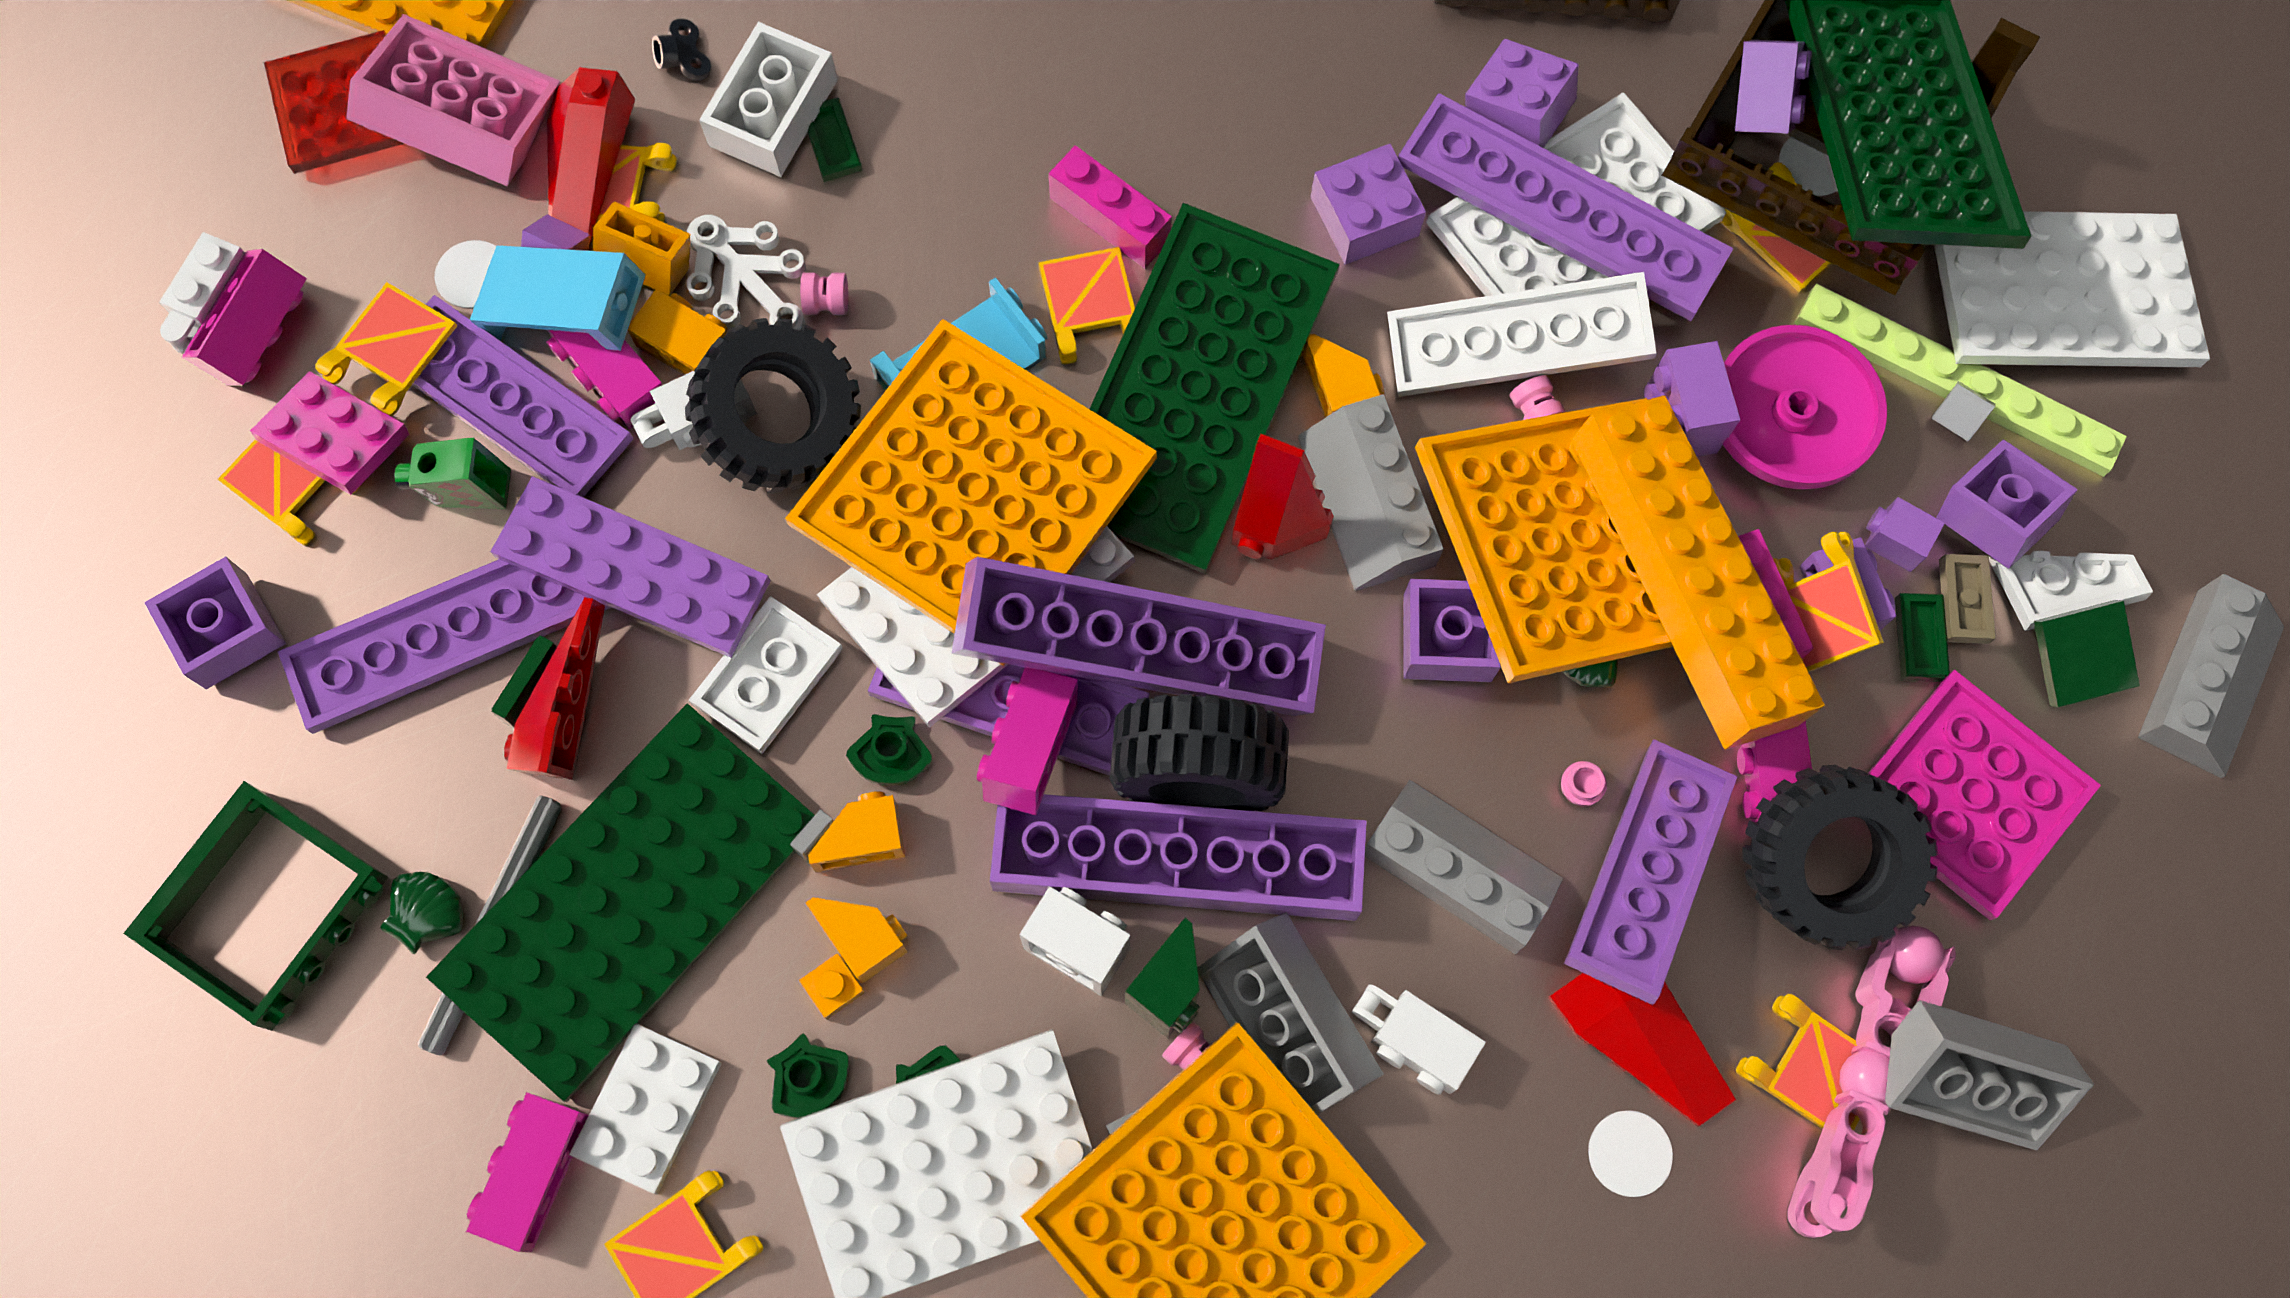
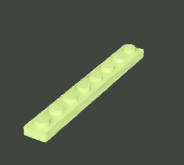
M1815 284L1794 323L1796 325L1816 327L1841 337L1857 348L1868 361L1943 398H1946L1956 383L1960 381L1995 403V408L1986 419L2103 477L2112 470L2127 437L1981 364H1956L1953 350L1818 284Z

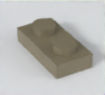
M1943 555L1939 559L1941 594L1944 596L1947 642L1991 643L1996 639L1989 556Z

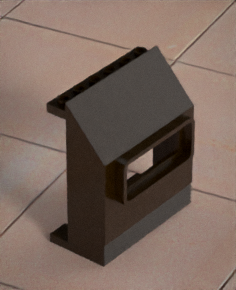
M1764 0L1691 126L1687 127L1661 176L1896 296L1904 280L1921 259L1925 248L1922 247L1923 244L1852 241L1841 205H1834L1812 194V190L1808 189L1806 191L1802 189V185H1795L1773 174V170L1768 169L1767 171L1762 168L1763 165L1759 163L1755 165L1734 154V150L1729 149L1739 132L1735 131L1744 42L1752 40L1796 42L1785 0ZM2002 17L1971 60L1991 119L2015 74L2034 50L2040 39V36ZM1794 129L1790 133H1783L1828 156L1823 136L1814 135L1799 129Z

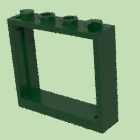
M243 781L123 934L252 1025L273 1031L276 1025L284 1023L291 1016L296 1007L295 1000L304 988L312 985L322 975L325 969L324 962L333 950L343 945L350 938L355 929L354 923L364 909L370 908L379 900L384 890L383 884L389 877L260 789ZM267 812L358 875L260 1003H257L167 939Z

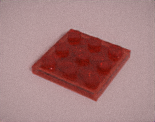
M385 30L264 62L287 164L294 174L405 144L346 119L350 80L387 35Z

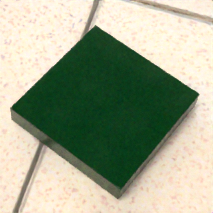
M2112 600L2034 621L2050 706L2058 708L2140 686L2124 601Z

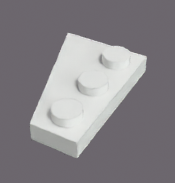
M2033 551L2030 555H2023L2010 569L1989 556V561L2025 631L2035 629V620L2112 600H2122L2125 605L2147 600L2153 593L2134 555L2079 553L2076 557L2051 556L2050 551Z

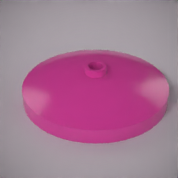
M1776 326L1751 335L1736 346L1725 360L1724 365L1740 416V422L1730 436L1726 438L1723 445L1743 468L1756 477L1771 484L1791 489L1804 490L1827 487L1845 480L1854 474L1871 457L1880 444L1887 421V402L1882 383L1866 357L1841 337L1811 326Z

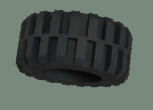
M766 318L755 319L746 328L739 324L730 329L725 337H719L708 349L694 370L695 373L688 384L686 392L689 402L685 406V418L687 421H692L693 425L689 435L694 445L701 443L705 451L701 455L702 459L708 466L714 462L723 470L719 476L729 482L734 478L742 480V488L756 491L759 487H766L767 493H781L785 488L790 487L792 490L804 487L813 479L816 480L856 429L854 423L860 419L861 405L854 403V398L860 393L857 380H849L847 377V373L852 369L847 358L843 357L838 360L832 352L837 346L828 337L822 343L813 337L816 329L805 324L800 330L793 329V322L789 319L778 318L774 325H769ZM758 370L773 371L788 377L801 389L810 408V426L800 439L793 443H774L758 437L745 426L738 415L734 402L736 385L744 375Z
M1179 694V696L1158 695L1153 699L1141 698L1136 700L1135 703L1130 702L1125 705L1115 717L1110 782L1121 797L1129 798L1133 802L1244 811L1268 810L1269 807L1276 806L1286 793L1289 730L1277 713L1266 711L1263 706L1257 704H1246L1242 700L1232 698L1227 700L1221 699L1219 696L1210 695L1201 697L1193 696V694Z
M1822 765L1820 773L1810 768L1796 772L1795 777L1797 781L1795 783L1783 779L1773 787L1777 795L1771 801L1763 797L1756 809L1762 813L1757 823L1749 820L1745 834L1752 838L1751 845L1743 846L1742 860L1751 866V869L1746 870L1745 876L1748 885L1757 891L1755 899L1761 907L1769 912L1775 920L1803 940L1814 945L1821 943L1828 949L1843 950L1846 948V943L1855 950L1869 948L1872 945L1871 938L1875 937L1883 943L1896 935L1893 928L1901 924L1907 928L1916 918L1912 911L1917 904L1926 905L1931 894L1925 891L1928 881H1936L1938 869L1937 866L1930 863V857L1937 856L1938 854L1937 842L1926 835V833L1931 831L1932 826L1927 816L1917 811L1918 803L1908 794L1898 790L1897 786L1853 767L1844 769L1837 765ZM1847 817L1861 818L1866 822L1872 838V855L1866 871L1855 884L1842 892L1831 895H1817L1813 893L1808 887L1804 868L1806 854L1811 842L1824 827L1834 821Z

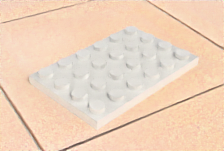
M1624 92L1550 138L1544 149L1703 233L1721 222L1726 214L1721 206L1661 176L1674 151ZM1456 197L1428 215L1427 225L1485 296L1607 278L1602 273L1459 197Z
M2023 211L2032 236L2024 249L1934 245L1956 364L2202 367L2210 359L2177 214Z
M1106 526L1071 575L1111 582L1135 563L1134 555ZM853 567L817 594L824 606L929 728L1008 665L1002 666L994 661L951 654L955 634Z
M1053 1029L792 1120L780 1126L835 1298H881L1038 1241V1237L1020 1215L1093 1150Z

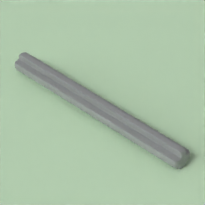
M546 796L536 798L476 924L537 861L562 809L560 803ZM443 993L418 1041V1046L422 1050L435 1055L445 1053L464 1013Z

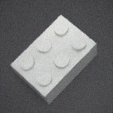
M758 22L699 119L708 146L781 177L804 139L810 123L815 120L820 111V106L826 101L838 80L832 53Z

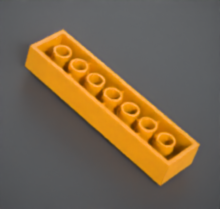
M1666 396L1592 413L1571 441L1724 750L1798 727L1822 709L1825 704Z

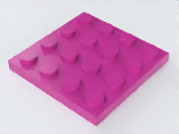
M1953 670L1941 682L1868 771L1869 774L1897 786L1898 790L1908 794L1918 803L1917 811L1925 814L1932 826L1931 831L1926 833V835L1937 842L1938 854L1937 856L1930 857V863L1938 867L1936 877L1989 921L1998 918L2101 786L1956 670Z

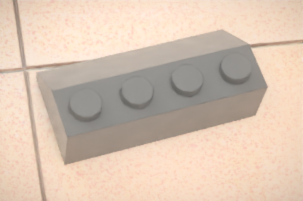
M1384 394L1345 405L1298 436L1301 448L1305 451L1316 475L1314 479L1316 488L1322 490L1325 495L1323 507L1331 509L1334 515L1331 528L1355 591L1437 566L1444 549Z
M2222 574L2197 591L2138 738L2220 778L2226 776L2284 629V625L2266 593L2226 574Z
M1411 780L1403 788L1365 847L1366 858L1514 954H1517L1528 943L1549 909L1563 880V877Z
M1287 912L1255 925L1197 967L1199 975L1229 1026L1231 1027L1235 1023H1239L1316 1115L1384 1075Z
M1919 1000L1892 1034L1885 1102L1889 1108L2038 1150L2093 1087L2094 1083L2067 1045Z

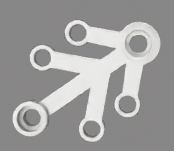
M703 215L690 223L687 233L691 234L690 246L697 252L694 273L687 279V288L690 295L699 301L707 300L713 295L715 288L711 279V272L715 255L725 265L721 300L714 306L713 315L720 319L728 329L736 327L741 320L738 309L741 284L770 314L771 325H774L778 318L786 314L793 315L791 319L793 329L800 330L804 324L806 325L801 309L795 304L783 303L756 274H783L787 278H798L806 270L803 255L795 249L786 250L780 256L737 254L730 246L757 245L759 249L765 251L774 249L778 245L780 238L777 228L773 223L762 221L756 224L754 228L727 227L721 218L714 215ZM714 230L713 234L708 237L701 236L705 231ZM764 232H770L773 234L771 238L767 240H762L759 238L760 235ZM790 260L799 261V264L794 268L785 266ZM699 282L707 283L703 290L694 289L695 285ZM726 310L734 312L728 319L720 318V315Z

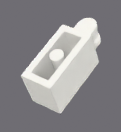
M205 232L201 234L159 301L169 312L160 328V334L181 354H184L245 254L239 246Z
M694 371L651 390L650 393L656 404L632 416L631 423L644 448H653L671 439H674L679 450L701 445V443L693 444L689 435L690 430L693 428L692 421H687L685 418V406L689 402L686 392L688 384L695 373ZM740 379L734 391V402L738 415L745 424L757 412ZM664 419V424L653 428L652 424Z
M1369 984L1352 1010V1013L1358 1019L1377 1031L1371 1043L1379 1047L1376 1054L1380 1058L1399 1069L1405 1064L1419 1074L1416 1080L1422 1086L1438 1095L1443 1090L1451 1094L1458 1089L1486 1043L1407 990L1396 1000L1380 988ZM1379 1003L1391 1010L1384 1021L1373 1015Z

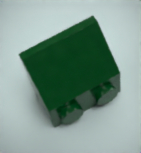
M1187 918L1181 921L1125 990V1004L1167 1038H1169L1174 1030L1181 1034L1196 1018L1200 1008L1197 1004L1200 987L1193 925Z

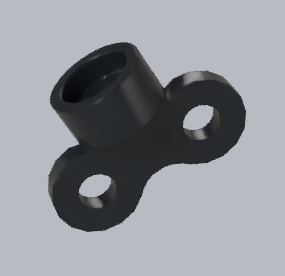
M675 19L670 23L668 34L653 36V57L659 69L680 65L682 73L692 80H703L709 76L711 62L696 47L699 38V29L696 24L687 19ZM678 31H686L689 35H681ZM691 63H696L701 68H694L691 66Z

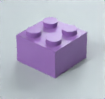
M1504 39L1466 92L1465 107L1544 148L1577 99L1579 64Z
M1758 40L1744 42L1735 131L1790 133L1796 129V124L1804 121L1807 95H1799L1801 79L1809 77L1812 55L1811 51H1804L1805 42Z
M1391 144L1319 170L1314 174L1311 199L1345 265L1420 235L1426 211Z
M1718 341L1666 350L1647 385L1644 387V398L1648 400L1665 395L1696 456L1716 454L1726 438L1730 436L1740 422V416Z
M2003 439L1952 486L1936 518L1945 522V525L2010 569L2060 520L2078 489Z
M226 556L144 602L183 675L206 690L286 644L248 574Z
M1410 579L1403 595L1404 679L1492 682L1501 665L1468 581Z

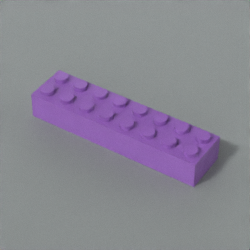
M976 557L966 563L951 654L1176 695L1193 694V696L1201 697L1210 695L1219 696V698L1227 700L1232 698L1242 700L1246 704L1263 706L1266 711L1298 716L1314 713L1326 625Z
M1044 794L1036 815L997 805L990 884L995 892L1044 896L1049 886L1058 892L1063 887H1066L1084 899L1275 915H1282L1287 912L1288 916L1356 921L1362 912L1367 820Z

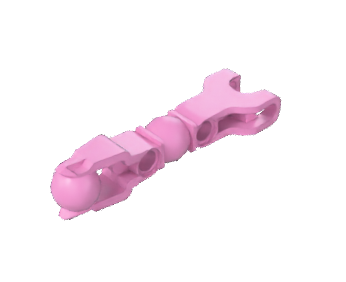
M1896 926L1893 928L1896 933L1894 937L1883 943L1878 940L1876 951L1870 955L1855 995L1857 1002L1863 1006L1856 1036L1857 1046L1853 1047L1852 1055L1847 1058L1840 1069L1839 1085L1843 1093L1835 1097L1834 1102L1838 1103V1107L1831 1110L1815 1151L1796 1183L1788 1207L1789 1223L1796 1232L1804 1237L1819 1238L1833 1231L1843 1232L1853 1229L1860 1223L1873 1188L1872 1168L1885 1128L1884 1115H1887L1890 1110L1885 1102L1890 1048L1883 1045L1880 1041L1878 1029L1883 1028L1892 1039L1893 1032L1912 1010L1906 1007L1902 1000L1893 999L1892 995L1885 990L1884 985L1888 972L1903 982L1924 983L1917 1002L1922 1000L1942 1007L1949 982L1947 973L1956 958L1955 947L1944 949L1939 937L1927 928L1919 926L1897 928ZM1850 1112L1857 1115L1862 1122L1861 1135L1855 1133L1849 1126L1848 1116ZM1812 1201L1811 1212L1815 1220L1819 1222L1818 1225H1811L1805 1218L1804 1207L1807 1202ZM1847 1206L1848 1209L1846 1216L1844 1218H1840L1842 1212Z

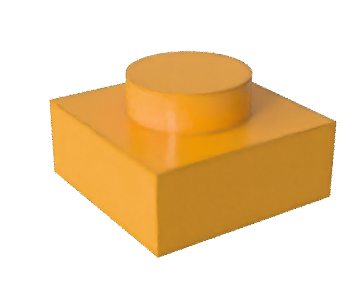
M838 953L799 980L826 1020L865 993Z

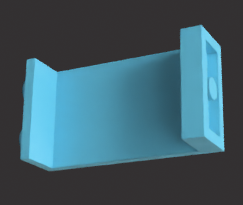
M496 245L470 321L500 341L506 327L589 333L605 349L621 350L646 274L625 253Z
M995 277L989 281L991 297L951 324L1023 369L1029 370L1046 358L1045 340L1048 339L1047 334L1037 319L1032 318L1029 320L1021 310L1023 305L1016 292L1011 287L1004 289ZM924 341L894 361H891L884 351L870 359L874 378L884 391L887 390Z

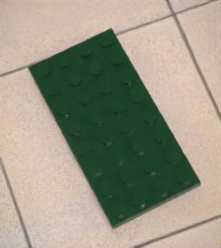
M1785 0L1796 42H1805L1804 51L1812 52L1809 77L1806 79L1852 241L2024 249L2032 236L1951 0Z
M1183 202L1090 406L1091 411L1157 451V459L1107 525L1117 538L1206 574L1247 481L1260 434L1267 435L1308 338L1312 333L1337 276L1339 263Z
M687 703L438 963L426 978L563 1102H568L631 1033L633 1027L644 1019L795 854V850L790 844L815 814Z

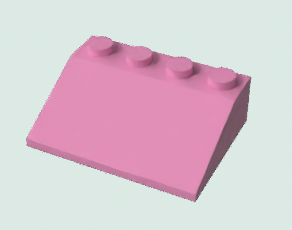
M403 14L351 78L346 119L508 186L529 152L556 95L560 81Z

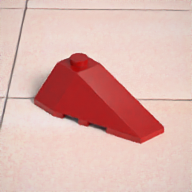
M579 67L558 86L547 119L548 204L550 216L590 234L591 242L593 227L597 223L636 99L618 71Z
M1260 434L1231 545L1236 546L1237 550L1243 555L1254 559H1260L1262 556L1273 560L1327 539L1334 515L1331 509L1322 506L1325 495L1322 490L1315 489L1312 484L1316 475L1304 450Z
M584 597L518 717L513 734L508 735L504 747V758L508 761L506 769L521 773L573 780L605 611V605L597 600Z
M1585 973L1580 974L1548 997L1578 1038L1586 1044L1594 1046L1610 1058L1614 1065L1622 1071L1630 1073L1650 1088L1654 1095L1697 1127L1736 1100L1665 981L1659 998L1653 1005Z

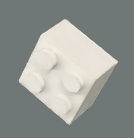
M1049 886L1019 934L1023 949L1102 996L1130 950V934L1125 931L1127 925L1106 911H1103L1098 916L1085 907L1087 901L1076 892L1066 887H1063L1058 892Z

